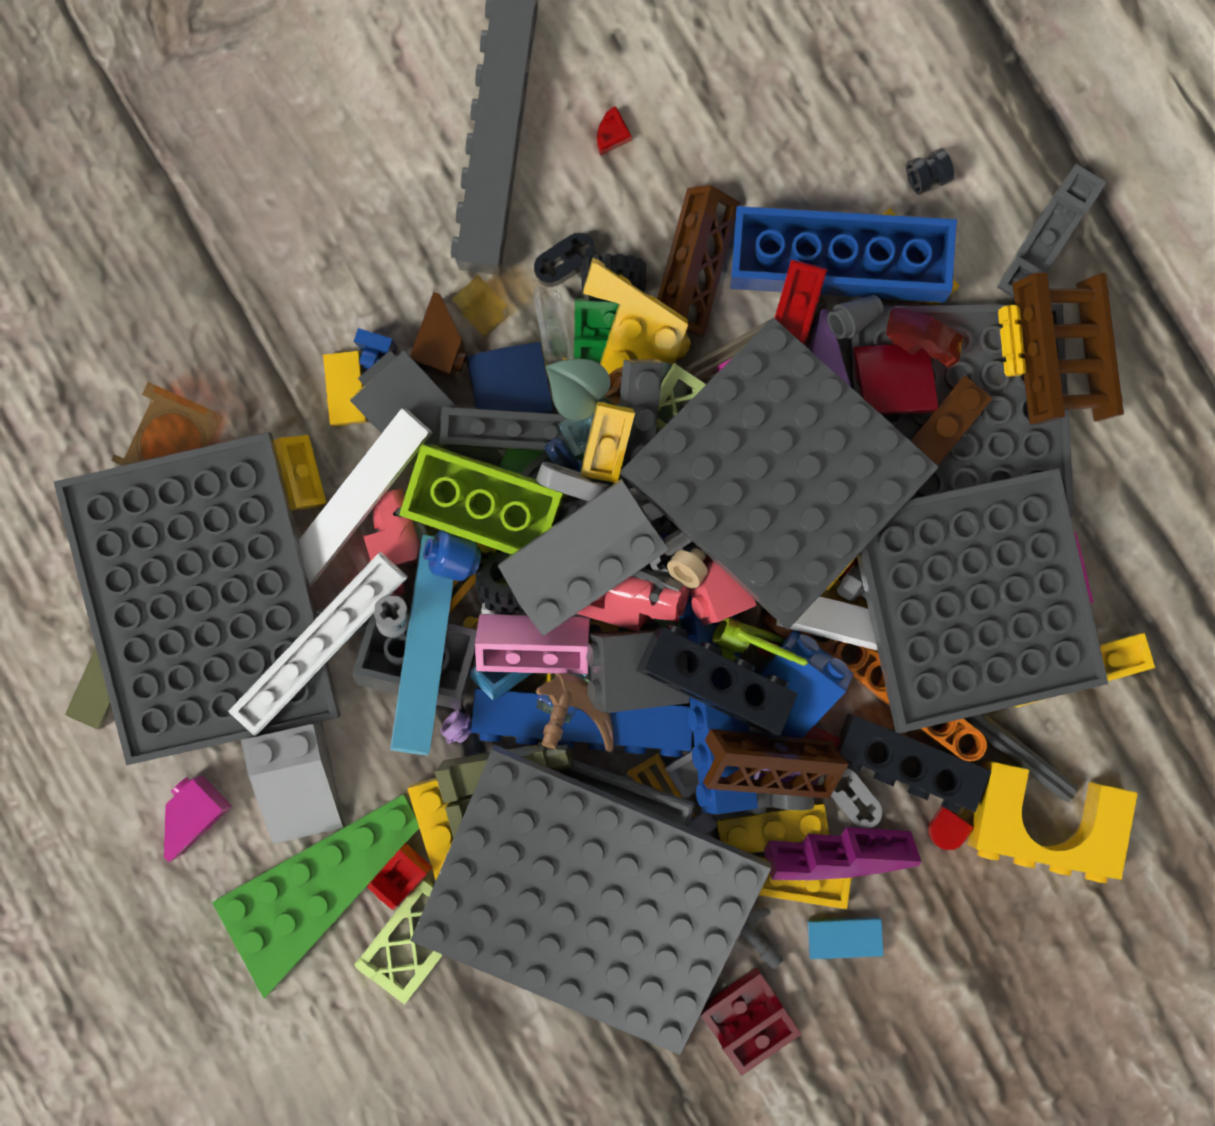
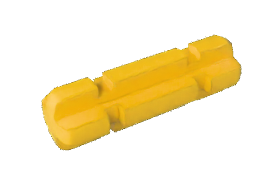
M1007 305L998 311L999 324H1003V328L1000 329L1002 355L1006 358V362H1003L1004 373L1008 377L1023 375L1027 370L1026 360L1021 355L1025 353L1022 325L1018 324V320H1021V313L1018 305Z

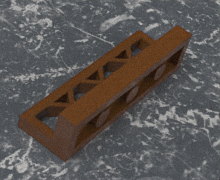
M713 185L687 188L657 297L659 301L686 319L690 305L695 303L698 313L695 324L688 321L686 330L695 336L705 335L736 220L737 206L740 205L739 201ZM718 202L726 206L723 221L720 223L716 215ZM710 236H713L716 245L712 256H709L706 246ZM703 269L707 280L705 288L700 290L697 279L699 271Z
M710 729L705 742L715 759L703 782L707 789L830 798L849 764L832 741ZM726 766L739 767V770L729 776L721 777ZM762 769H770V772L757 780L750 779V776ZM793 772H800L801 774L788 782H781L780 780ZM823 774L827 775L822 785L810 783Z

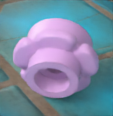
M455 710L447 717L440 729V733L446 737L448 744L456 741L462 743L467 739L472 729L470 715Z

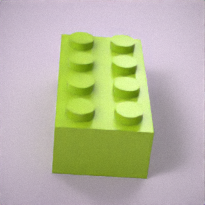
M422 444L399 515L513 554L558 523L560 511L563 508L567 494L547 488L533 478L434 444Z

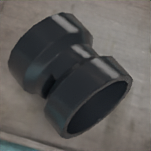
M943 148L931 151L928 158L922 159L917 157L906 163L909 183L917 195L930 191L935 184L943 186L954 180L952 161L947 151Z

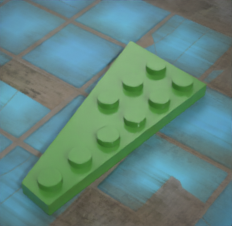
M406 793L212 902L263 999L267 997L382 870L396 852L419 829L413 806Z

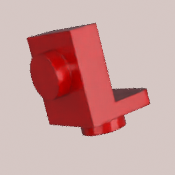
M405 843L371 880L367 887L380 901L385 903L391 910H395L431 870L432 866Z

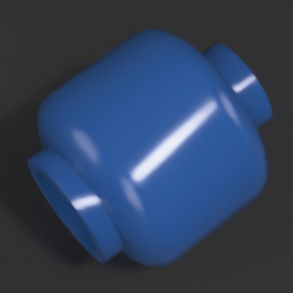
M441 530L434 539L429 538L427 540L423 557L425 560H428L429 570L433 575L455 581H463L469 575L476 573L481 560V549L472 540Z

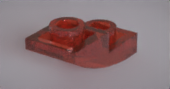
M898 307L890 311L885 335L894 344L901 346L911 355L924 348L932 358L938 359L948 368L960 361L964 338L962 335L947 325L921 313Z

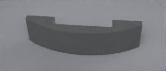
M1075 164L1031 228L1003 274L997 288L1014 298L1012 283L1034 273H1047L1082 217L1087 214L1107 182Z

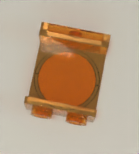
M147 382L142 395L151 400L125 457L114 454L111 461L124 466L210 446L223 416Z

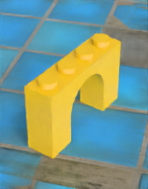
M983 759L982 767L990 770L991 773L976 812H973L971 826L974 828L969 834L967 845L978 850L977 856L999 861L1000 855L1014 857V864L1028 868H1035L1036 862L1049 865V871L1066 876H1071L1072 870L1085 872V879L1107 884L1108 878L1122 880L1137 792L1089 782L1082 820L1077 831L1063 843L1052 846L1038 845L1028 835L1022 820V806L1029 770Z

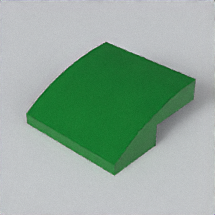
M575 298L574 359H588L600 364L619 305L618 303L604 299Z

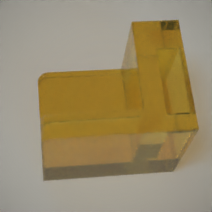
M479 275L452 298L455 308L483 337L491 333L510 315L508 306Z

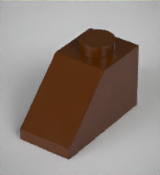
M433 292L410 357L421 369L454 380L456 372L463 371L468 352L464 351L465 345L441 295Z

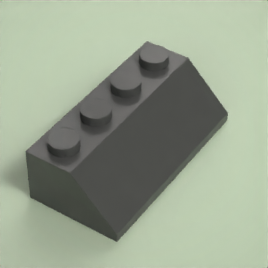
M620 479L500 562L498 567L521 608L544 636L669 549L662 535L626 484Z

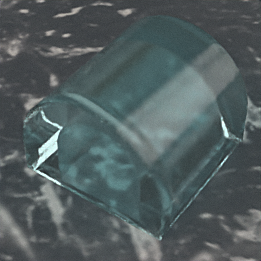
M594 413L584 420L572 421L567 419L558 424L574 457L584 453L586 450Z

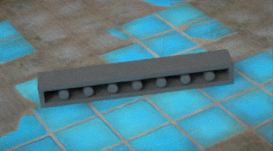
M486 0L485 18L489 19L488 31L482 30L480 52L484 53L483 65L477 64L475 86L480 87L478 99H472L470 119L475 121L473 133L467 134L465 148L466 155H470L469 167H463L461 173V189H465L464 202H458L456 208V223L460 224L459 237L453 236L451 244V258H456L455 261L459 270L501 275L538 12V0Z

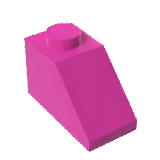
M203 775L191 780L186 777L171 790L174 797L165 804L164 858L168 862L181 857L232 807Z

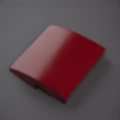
M926 342L853 348L856 384L860 386V396L881 415L927 413L938 410L934 374Z
M757 967L706 1001L700 1014L741 1076L802 1035Z

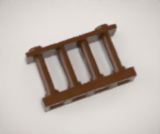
M1034 273L1012 283L1015 305L1019 306L1021 320H1018V324L1022 325L1025 353L1021 355L1026 360L1027 370L1024 373L1030 425L1044 424L1064 418L1065 409L1092 408L1094 422L1124 415L1106 273H1099L1076 283L1077 288H1049L1047 273ZM1051 303H1079L1081 324H1054ZM1056 338H1083L1086 359H1058ZM1088 373L1090 394H1062L1060 374Z

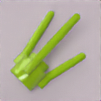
M733 617L721 620L712 637L713 643L723 650L721 656L733 662L737 658L733 653H743L751 643L802 666L808 664L807 659L761 639L764 638L782 643L784 639L779 635L744 624Z

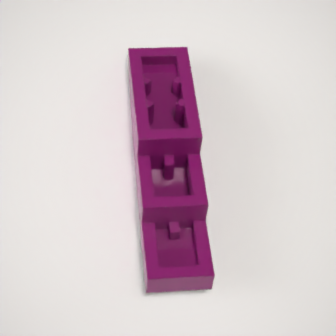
M846 827L841 836L807 834L803 842L769 840L764 847L766 860L771 862L770 875L772 880L850 878L916 867L922 862L911 831Z

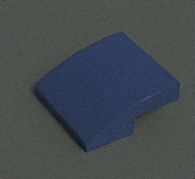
M540 342L505 347L467 356V365L476 409L546 414L553 412Z

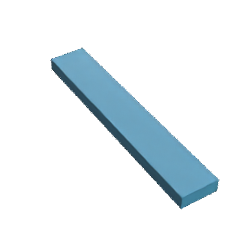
M423 535L420 543L390 750L425 756L430 754L453 580L435 576L429 570L428 560L424 559L423 552L429 538L434 539V536Z

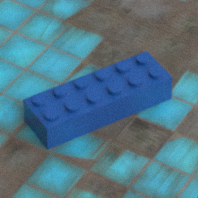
M737 206L730 289L782 292L790 261L795 260L827 269L820 295L862 298L876 295L879 299L944 303L952 292L957 219Z

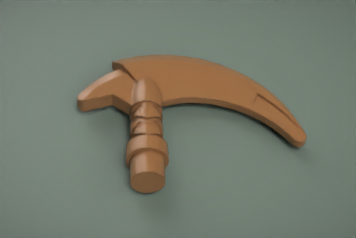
M556 673V680L549 681L537 689V695L549 696L554 705L550 721L545 725L543 731V746L556 749L558 741L563 734L562 727L569 707H574L586 713L595 722L603 737L606 751H613L614 735L610 714L593 708V704L588 697V682L575 675Z

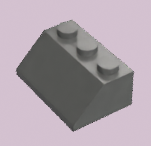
M374 613L370 616L352 672L356 685L398 695L407 631L396 638L386 637L379 632ZM390 613L385 615V618L398 619V615L393 616ZM450 623L447 624L436 705L462 711L470 682V670L473 669L476 654L475 639L477 630Z

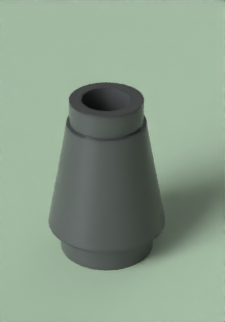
M876 295L837 304L827 315L828 326L837 338H852L883 313V304Z

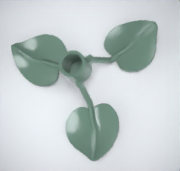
M566 359L546 366L555 407L566 419L572 421L587 419V421L592 423L597 401L614 405L603 397L610 388V377L601 364L588 359ZM663 362L662 381L672 367V364ZM678 380L673 388L674 398L686 395L687 384L681 380ZM683 401L676 403L677 411L680 408ZM670 404L662 406L658 412V418L662 421L672 416ZM604 481L609 485V487L611 486V482Z

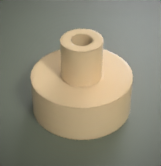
M693 548L691 552L677 551L668 562L667 569L671 576L684 586L697 588L708 573L703 563L706 555L698 548Z

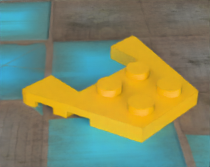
M592 258L583 294L619 304L600 364L606 369L608 374L617 368L623 367L624 360L657 359L661 362L675 364L688 327V320L649 294L648 296L633 286L631 281L621 274L618 276L606 268L605 264L600 260Z

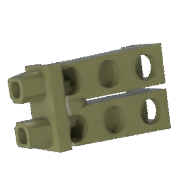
M541 741L538 742V746L507 749L555 771L568 769L573 765L569 745H557L556 749H551L543 746ZM491 752L443 760L435 771L443 803H448L445 810L453 838L457 833Z

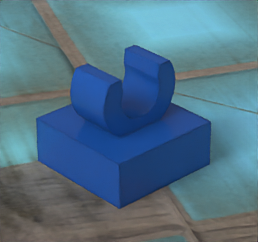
M360 328L357 329L353 341L360 350H363L359 363L366 369L372 367L390 350L395 355L398 347L393 339Z

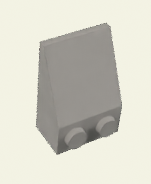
M323 722L241 740L248 776L272 844L345 827Z

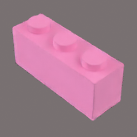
M479 614L475 639L477 671L588 674L586 655L588 651L587 644H590V617H570L543 636L527 615Z

